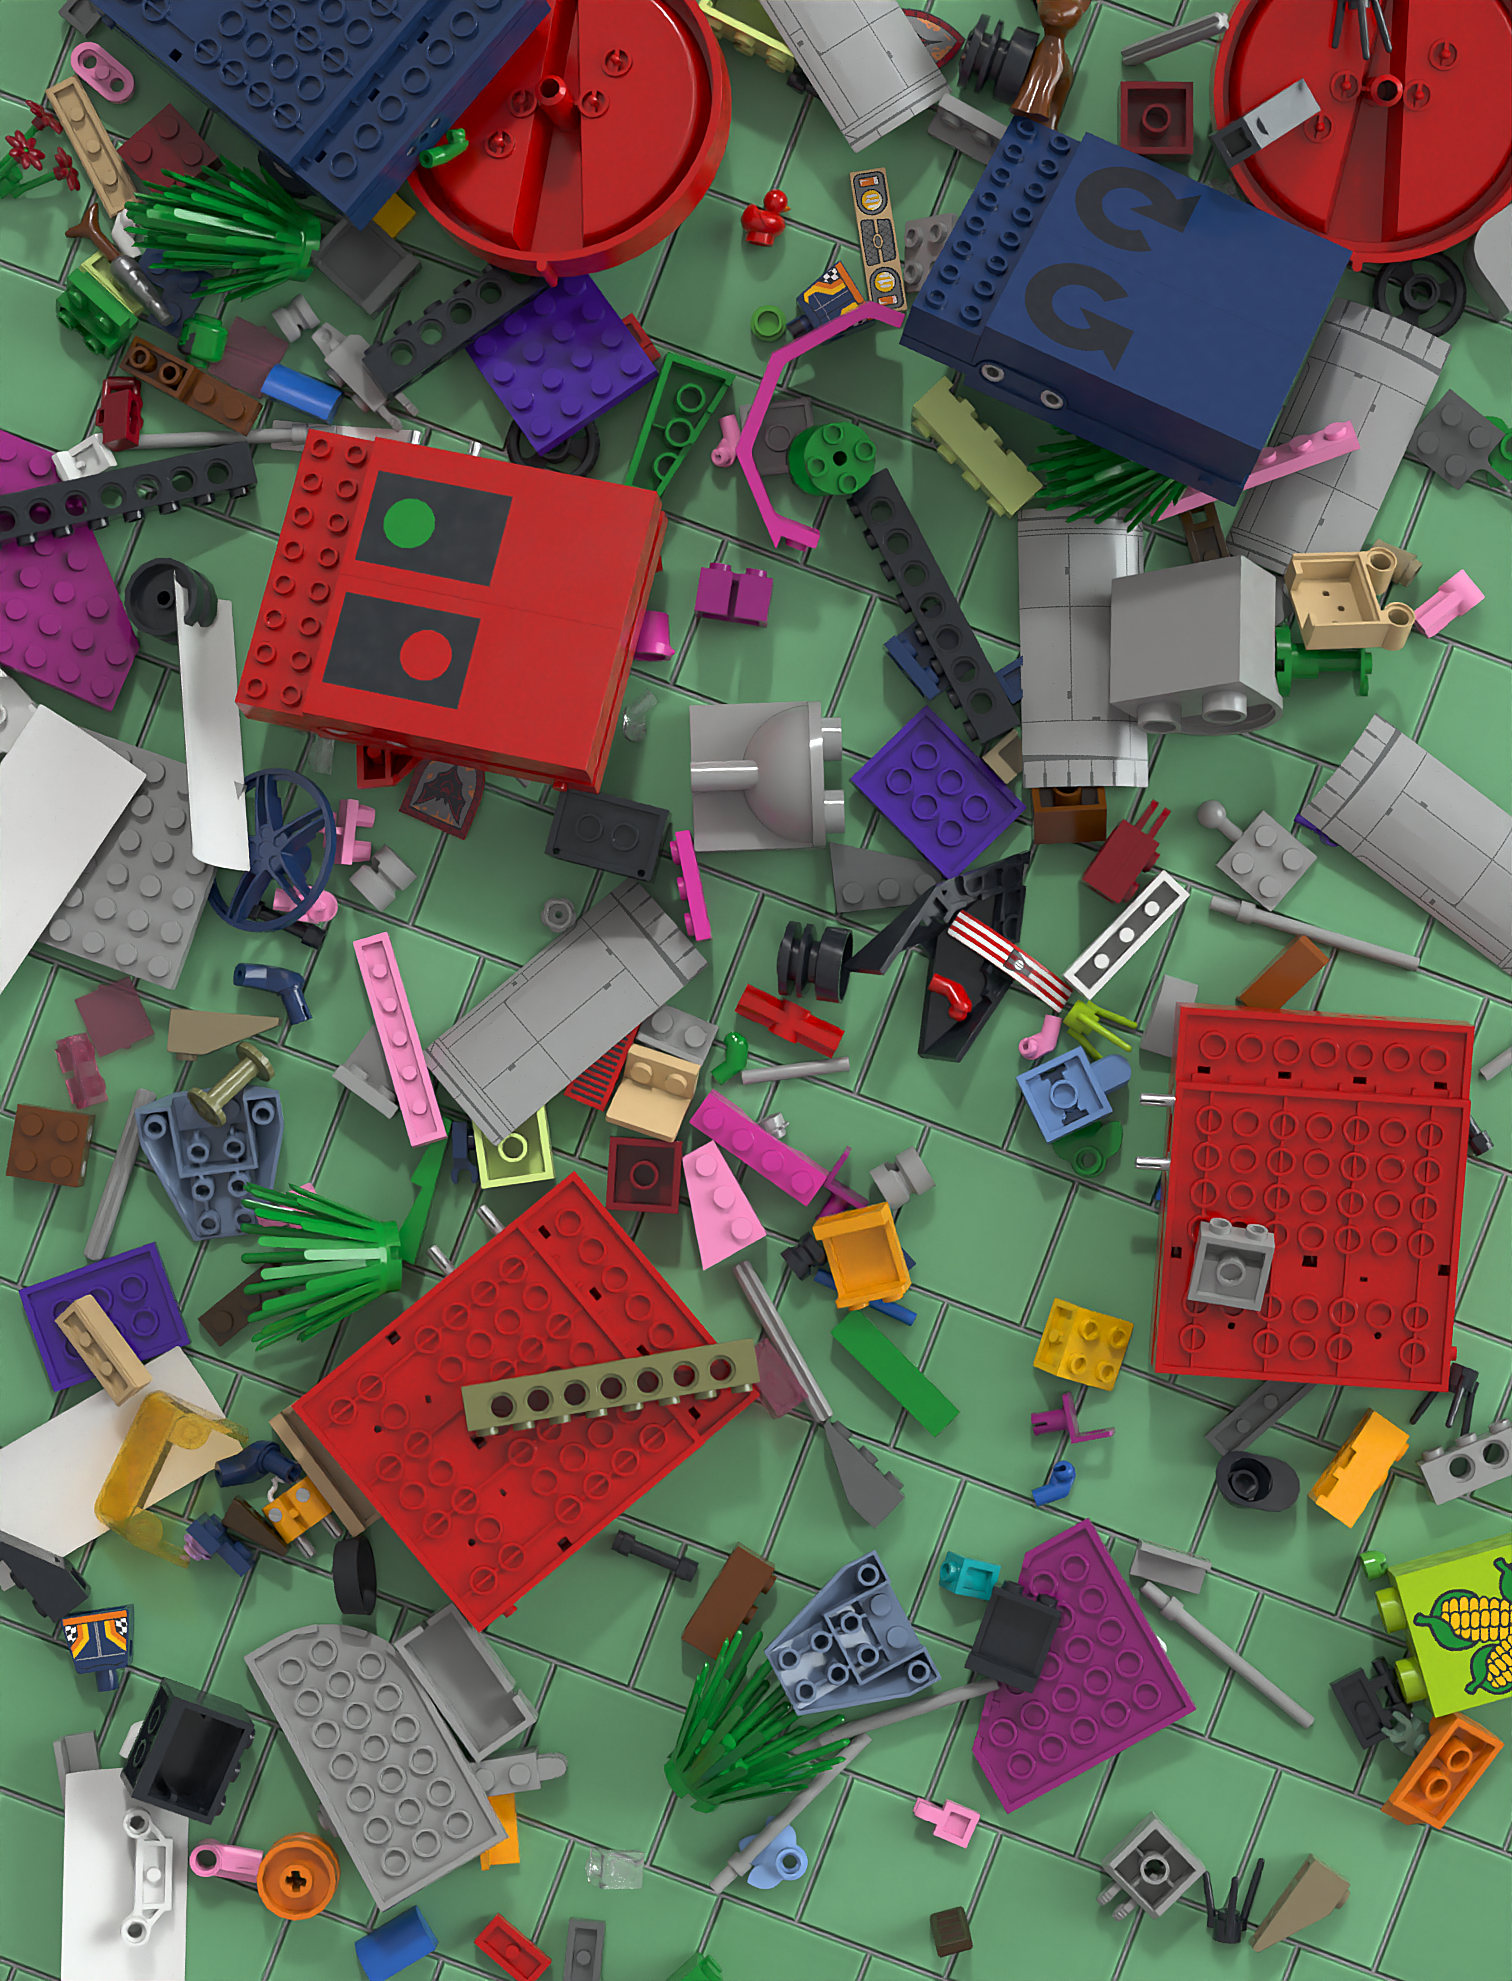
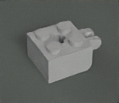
M1151 1811L1101 1860L1103 1869L1113 1880L1100 1892L1096 1901L1103 1906L1110 1902L1123 1888L1129 1896L1115 1908L1112 1917L1119 1922L1139 1904L1155 1920L1206 1871L1203 1862ZM1159 1860V1870L1155 1871L1153 1868L1147 1871L1144 1870V1868H1147L1146 1863L1148 1861Z

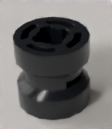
M809 1231L800 1237L797 1248L788 1247L780 1253L801 1281L811 1275L810 1268L812 1266H823L828 1262L826 1252Z

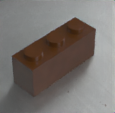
M738 1542L682 1631L681 1639L717 1660L725 1639H729L728 1651L740 1624L743 1623L747 1626L758 1609L753 1603L760 1592L766 1595L777 1578L776 1575L772 1574L775 1564Z

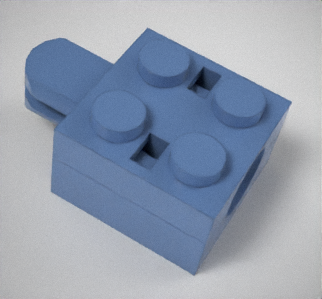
M1079 1046L1017 1076L1016 1082L1046 1144L1049 1145L1112 1115L1113 1110L1106 1095L1128 1084L1131 1078V1067L1129 1062L1119 1054L1108 1055L1090 1064L1082 1046ZM1053 1069L1056 1070L1055 1072H1053V1073H1051V1074H1049V1075H1048V1073H1047V1072H1049V1071H1051V1070H1053Z

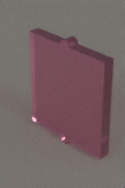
M236 316L228 331L229 336L223 358L218 363H212L208 373L226 381L232 388L236 390L239 388L261 400L263 394L260 390L268 374L275 364H280L290 344L267 332L265 326L259 328Z
M130 976L107 986L101 984L98 986V990L75 999L99 1057H103L123 1047L130 1049L132 1043L155 1034Z

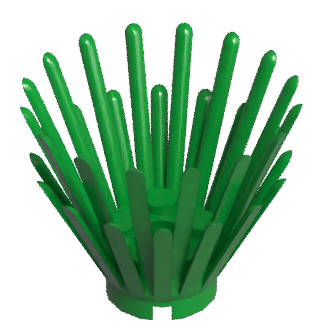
M246 1182L247 1185H243L244 1190L256 1198L304 1212L242 1199V1206L254 1210L257 1217L299 1225L302 1229L277 1226L263 1227V1225L243 1223L240 1225L241 1231L248 1234L266 1235L260 1236L258 1239V1243L263 1247L308 1250L244 1253L241 1256V1261L245 1264L317 1262L263 1269L261 1271L262 1279H283L247 1285L243 1290L245 1295L260 1294L306 1285V1289L264 1301L262 1303V1310L251 1313L247 1321L254 1323L329 1299L264 1326L261 1332L252 1337L251 1342L254 1343L269 1336L272 1337L262 1341L256 1347L255 1352L306 1328L297 1337V1341L301 1340V1343L381 1295L400 1291L402 1258L398 1259L397 1247H400V1237L396 1221H378L373 1217L288 1183L289 1187L303 1196L292 1192L284 1194L250 1182Z
M742 1629L738 1630L728 1651L729 1639H725L701 1695L710 1668L708 1661L704 1664L701 1675L697 1674L675 1749L666 1757L670 1758L664 1764V1772L668 1783L680 1799L688 1793L692 1798L696 1799L697 1801L690 1806L696 1811L707 1814L714 1812L723 1804L806 1789L808 1786L805 1784L781 1788L776 1787L813 1778L817 1773L833 1769L831 1766L846 1760V1758L839 1756L813 1765L804 1764L798 1766L846 1747L850 1743V1740L846 1738L790 1758L786 1754L792 1749L841 1724L845 1719L843 1714H837L807 1730L806 1726H799L754 1752L803 1716H797L794 1709L786 1714L791 1709V1703L784 1701L760 1720L786 1695L780 1685L738 1726L770 1687L769 1680H764L773 1669L768 1659L715 1726L747 1673V1665L763 1639L762 1631L754 1635L728 1680L723 1679L742 1639Z

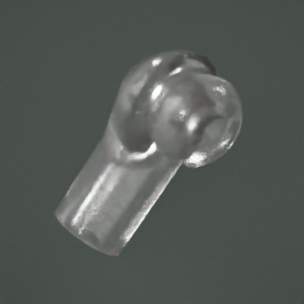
M648 689L623 710L622 731L625 737L632 742H640L646 737L645 714L659 703Z

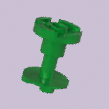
M834 422L813 425L798 432L792 438L786 451V465H788V471L793 484L808 495L818 497L852 494L863 487L871 478L876 462V446L861 428L852 423Z
M1288 625L1275 626V678L1279 694L1282 697H1289L1291 679H1317L1318 672L1352 671L1355 695L1368 696L1369 682L1368 675L1365 674L1372 673L1371 652H1365V648H1352V650H1306L1304 643H1291Z

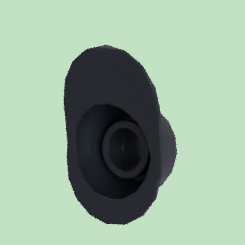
M1233 1451L1227 1453L1218 1462L1215 1471L1217 1487L1220 1489L1223 1498L1230 1505L1238 1509L1252 1508L1267 1512H1280L1290 1508L1297 1501L1300 1493V1481L1295 1470L1286 1462L1276 1458L1245 1451Z

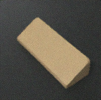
M89 1294L75 1300L55 1319V1322L117 1406L125 1403L153 1380L150 1373L92 1295Z

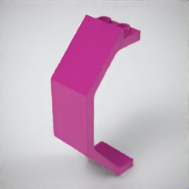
M868 300L771 352L736 444L735 452L775 548H777L779 540L783 536L786 538V545L806 552L808 546L815 549L820 538L819 530L781 516L773 509L752 455L753 444L784 365L862 319L874 318L900 328L905 314Z

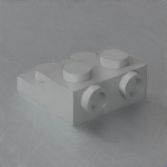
M1213 1218L1210 1220V1223L1201 1221L1194 1251V1263L1187 1291V1299L1260 1311L1275 1249L1274 1233H1268V1229L1259 1224H1249L1246 1229L1232 1227V1224L1223 1218Z

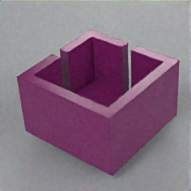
M710 562L709 568L701 567L694 609L695 615L701 618L767 628L774 586L773 578H768L767 571L746 568L745 574H738L732 572L730 565Z

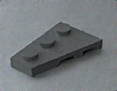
M829 842L837 913L911 905L931 886L942 882V876L928 862Z

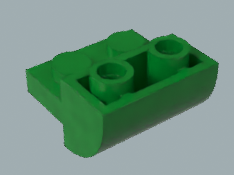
M78 268L67 277L66 291L56 299V317L58 321L69 331L75 329L84 338L83 343L93 354H102L107 360L125 344L139 322V319L87 271L82 273Z

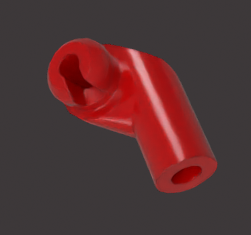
M934 973L928 990L948 998L951 1004L948 1014L951 1018L957 1021L965 1020L967 1013L972 1010V1002L964 987L960 983Z

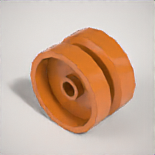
M304 1831L289 1833L275 1841L261 1861L256 1878L258 1894L266 1908L281 1918L293 1921L309 1919L324 1910L338 1888L341 1876L339 1857L332 1845L319 1835ZM294 1871H300V1877L305 1879H297Z

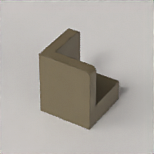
M1015 729L1007 734L981 759L1005 785L1022 771V740L1018 737Z

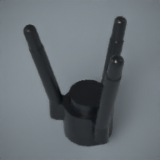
M1337 0L1338 4L1331 44L1333 49H1337L1339 46L1346 3H1348V10H1358L1363 59L1367 61L1370 58L1366 9L1371 8V5L1385 51L1387 53L1392 52V45L1379 0Z
M1452 1362L1448 1392L1455 1395L1445 1426L1447 1428L1452 1427L1462 1397L1466 1398L1460 1434L1462 1436L1469 1433L1475 1394L1479 1386V1382H1476L1479 1372ZM1429 1391L1411 1417L1410 1424L1415 1425L1439 1392Z
M1263 1858L1258 1859L1241 1914L1240 1911L1236 1910L1238 1877L1234 1876L1231 1880L1228 1908L1218 1909V1914H1216L1210 1873L1205 1871L1202 1874L1208 1913L1207 1927L1213 1928V1940L1228 1944L1241 1942V1933L1247 1930L1248 1916L1265 1864Z

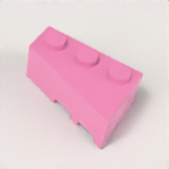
M714 1140L682 1157L704 1271L766 1236L767 1232Z

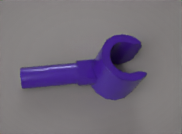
M1297 813L1293 820L1294 822L1318 834L1320 841L1324 845L1331 847L1339 846L1331 843L1325 833Z

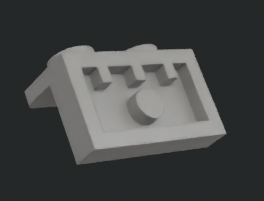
M945 92L927 132L931 136L987 166L1007 126Z
M664 1003L643 1021L636 1039L642 1041L640 1046L659 1052L662 1050L677 1058L701 1065L702 1067L719 1026Z

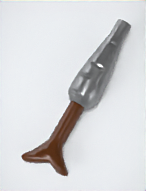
M93 203L85 212L81 224L69 228L65 232V236L67 238L90 239L111 264L110 273L115 281L140 305L153 314L162 326H168L173 321L174 316L165 307L140 265L131 256L121 255L101 231L98 219L99 206L98 203Z

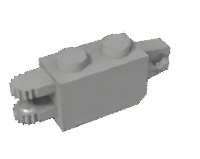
M327 322L312 335V339L326 357L324 361L330 367L325 373L340 388L345 383L355 393L351 397L352 401L365 414L370 409L377 416L380 414L398 433L403 428L401 421L386 409L394 399L413 417L420 412L402 392L388 402L362 366L361 359L366 357L364 351L370 345L361 335H349L346 337Z
M538 1745L492 1752L478 1763H476L472 1756L466 1757L487 1797L541 1789L543 1780L562 1777L568 1766L567 1756H564L561 1752L557 1753V1751L556 1753L539 1754Z

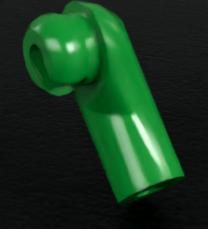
M463 128L448 130L446 132L448 143L422 151L419 155L420 164L424 168H432L445 164L464 152L469 142L465 138V130Z
M730 1032L724 1038V1045L727 1047L726 1060L710 1071L720 1085H723L746 1067L749 1045L746 1038L742 1037L738 1032Z

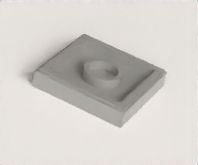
M811 397L769 402L752 447V455L761 477L789 473L785 456L790 441L798 432L814 425ZM752 404L739 405L742 428Z

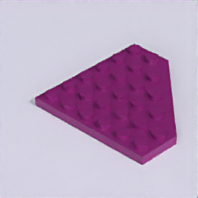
M0 430V495L63 482L56 472V465L52 459L54 454ZM72 499L65 505V509L70 515L80 516L85 512L81 501L78 499ZM36 507L29 514L31 520L37 524H44L51 517L48 510L43 507ZM1 515L0 531L8 532L12 530L15 526L13 519L7 515ZM88 526L74 529L75 534L65 538L53 539L52 534L38 537L39 542L30 546L17 547L16 542L2 545L3 551L0 552V665L111 713L140 646L94 532L89 531Z
M1089 1517L1027 1551L1022 1563L1018 1584L1025 1587L1023 1592L1037 1597L1039 1592L1055 1597L1059 1600L1057 1605L1063 1607L1064 1611L1034 1692L1031 1694L998 1681L1000 1689L987 1693L972 1752L1007 1814L1197 1710L1194 1701Z

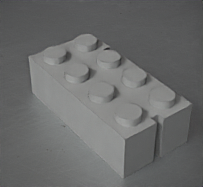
M452 1600L429 1615L426 1622L423 1619L399 1636L394 1642V1646L476 1763L537 1721L539 1714L521 1688L515 1692L513 1691L516 1681L481 1632L478 1633Z

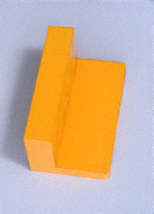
M515 1793L487 1797L509 1838L480 1855L482 1871L489 1870L491 1865L520 1863Z

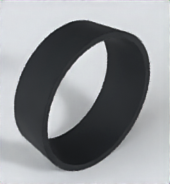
M365 1535L338 1541L334 1548L333 1583L336 1600L343 1614L371 1615L375 1608L377 1594L376 1568L373 1551Z

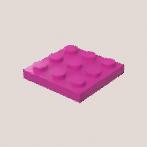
M690 830L675 832L676 841L670 842L673 862L676 866H682L683 877H678L677 883L680 898L683 901L688 900L690 913L684 914L687 933L689 936H695L697 942L713 940L697 857L694 852L692 833Z

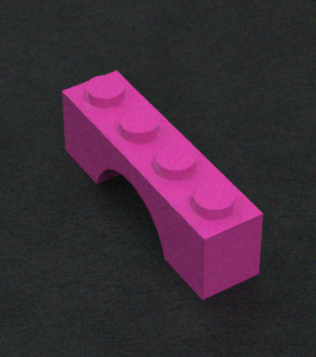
M715 1089L711 1090L689 1121L694 1127L806 1207L830 1173L801 1151L791 1148L769 1134L749 1118L740 1107Z

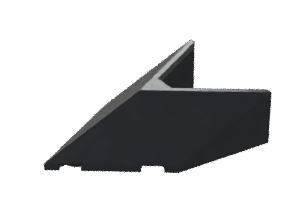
M1025 850L931 886L842 966L847 972L884 976L900 952L918 946L929 958L917 1053L921 1058L960 1063L1015 980L976 951L949 935L948 930L959 912L964 910L1013 944L1020 943L1027 887L1022 885L1024 864L1029 865L1031 850ZM934 973L960 983L964 987L972 1002V1010L967 1013L965 1020L957 1021L951 1018L948 1014L951 1007L948 998L928 990Z

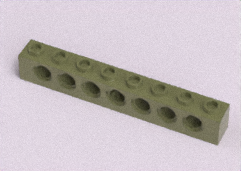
M746 1338L462 1386L461 1390L468 1432L476 1430V1436L482 1437L498 1434V1426L512 1424L513 1431L534 1428V1420L549 1418V1424L552 1425L570 1422V1414L585 1412L586 1418L608 1415L607 1408L621 1406L622 1412L644 1409L643 1402L658 1399V1405L664 1406L680 1403L681 1395L694 1393L695 1400L716 1397V1389L730 1387L731 1394L752 1391V1383L760 1382L753 1338ZM717 1359L726 1360L730 1366L729 1375L723 1380H715L710 1374V1366ZM681 1365H688L694 1373L692 1382L687 1386L677 1385L673 1378L675 1369ZM645 1371H651L657 1377V1386L651 1392H642L637 1386L638 1376ZM609 1377L617 1378L621 1383L620 1394L612 1399L604 1397L600 1390L602 1382ZM574 1383L582 1385L585 1390L584 1400L577 1405L567 1403L564 1398L566 1387ZM534 1390H543L548 1394L549 1403L541 1411L532 1410L528 1406V1396ZM498 1396H506L512 1401V1411L505 1417H498L491 1411V1403Z

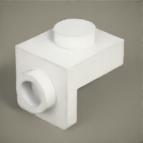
M102 433L93 434L70 450L57 452L52 456L56 465V472L62 481L108 472L118 465L110 448L102 444Z

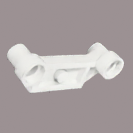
M135 1806L127 1810L122 1821L127 1835L136 1838L134 1910L124 1919L120 1927L122 1940L130 1947L144 1945L150 1937V1927L164 1911L172 1910L173 1837L164 1836L152 1821L150 1813L142 1807ZM136 1815L143 1817L139 1824L130 1823L131 1819ZM133 1924L140 1925V1929L137 1932H130L128 1929Z

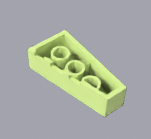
M944 376L913 405L911 416L915 420L911 424L925 439L931 436L940 445L936 450L948 464L951 465L953 462H956L964 471L961 475L963 480L974 491L980 488L989 497L986 503L999 517L1005 514L1011 519L1018 510L1023 508L1035 496V492L1041 491L1043 485L1032 472L1027 471V467L1012 450L1008 449L1005 451L1001 447L1003 441L991 426H988L986 423L979 424L976 420L978 415L974 411L975 408L966 398L963 399L960 396L955 398L950 393L949 389L953 384Z

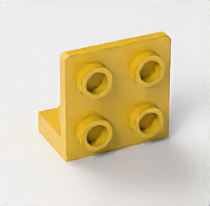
M1055 1297L1032 1366L1058 1377L1112 1391L1134 1324Z

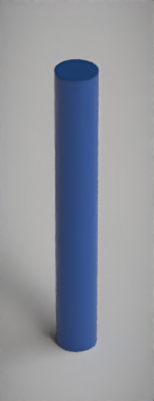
M819 1267L814 1281L837 1291L832 1273ZM882 1299L869 1301L868 1305L909 1326H912L917 1313L894 1302L883 1303Z

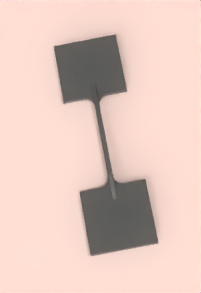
M1449 389L1414 430L1407 449L1457 490L1463 486L1476 470L1484 469L1512 491V483L1492 468L1488 462L1489 454L1506 434L1453 390Z

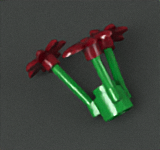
M26 100L25 103L31 108L30 111L36 117L31 121L33 125L25 134L20 130H16L14 132L15 137L10 135L5 137L6 141L13 148L0 161V199H4L9 194L16 199L24 192L55 179L58 181L66 179L70 191L74 189L79 191L81 188L80 182L77 179L79 172L72 167V157L67 155L61 147H57L58 154L54 155L59 166L54 167L53 172L20 184L23 175L16 165L18 163L22 164L23 169L27 170L31 164L38 171H41L42 164L40 160L46 157L41 150L34 149L36 139L33 136L39 130L43 131L46 126H50L59 135L63 131V126L54 119L51 113H45L41 104Z

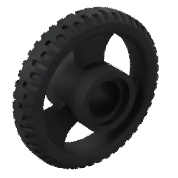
M1437 252L1422 258L1384 263L1379 270L1372 290L1375 310L1393 316L1387 306L1385 295L1389 278L1398 280L1403 286L1399 293V302L1404 311L1395 318L1420 329L1418 316L1427 313L1437 301H1446L1451 305L1447 316L1434 326L1421 328L1437 338L1452 329L1460 319L1467 298L1465 279L1459 267L1447 255ZM1412 261L1433 263L1440 267L1449 278L1444 283L1438 284L1436 279L1428 274L1421 273L1415 275L1412 269ZM1414 286L1423 287L1428 293V301L1425 303L1416 302L1411 296V288Z
M513 419L507 434L509 460L514 464L544 469L547 463L558 464L565 461L569 455H573L581 461V464L570 475L587 477L594 468L599 456L600 437L595 422L592 421L584 427L587 434L581 439L567 438L563 441V446L559 451L554 453L547 452L541 457L536 452L531 457L522 458L519 449L522 431Z

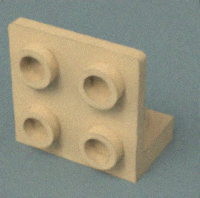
M632 1043L628 1051L623 1079L606 1113L605 1120L667 1142H674L695 1095L701 1065Z

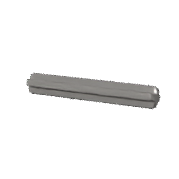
M1214 12L1125 46L1121 51L1123 56L1122 62L1126 66H1136L1226 32L1229 28L1228 16L1224 12Z

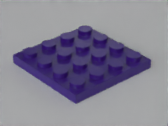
M589 274L562 278L555 287H551L537 296L519 311L508 316L498 326L485 335H481L475 342L464 348L540 457L659 376L655 366Z

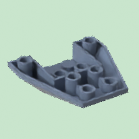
M251 1084L245 1085L221 1108L227 1120L220 1128L206 1122L194 1110L187 1098L189 1091L175 1092L135 1109L140 1145L194 1241L247 1235L248 1233L241 1231V1224H259L254 1210L243 1207L241 1200L247 1199L269 1205L271 1202L254 1197L251 1193L244 1190L243 1185H247L246 1182H250L273 1190L285 1125L278 1090ZM211 1088L201 1090L207 1093Z
M875 1550L842 1566L763 1650L797 1716L908 1697L942 1679L926 1647L917 1638L889 1583L892 1581Z

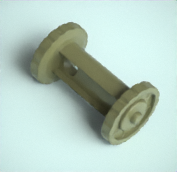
M242 1041L236 1046L235 1051L241 1061L207 1093L196 1087H193L187 1093V1098L194 1110L214 1127L220 1128L226 1123L227 1119L221 1108L255 1076L265 1082H269L275 1076V1071L268 1059L248 1042Z

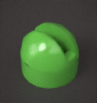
M1374 1550L1359 1554L1360 1563L1368 1582L1379 1579L1386 1574L1388 1563L1384 1562L1386 1561V1556L1382 1552Z

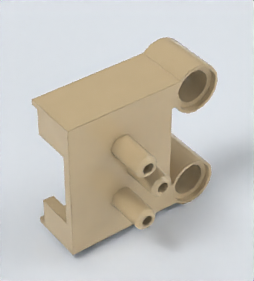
M1374 547L1362 552L1292 554L1284 580L1306 650L1382 647L1386 650L1396 651L1404 647L1415 621L1414 611L1408 605L1399 602L1389 603L1385 606L1384 610H1380L1376 595L1386 592L1397 565V558L1390 550Z

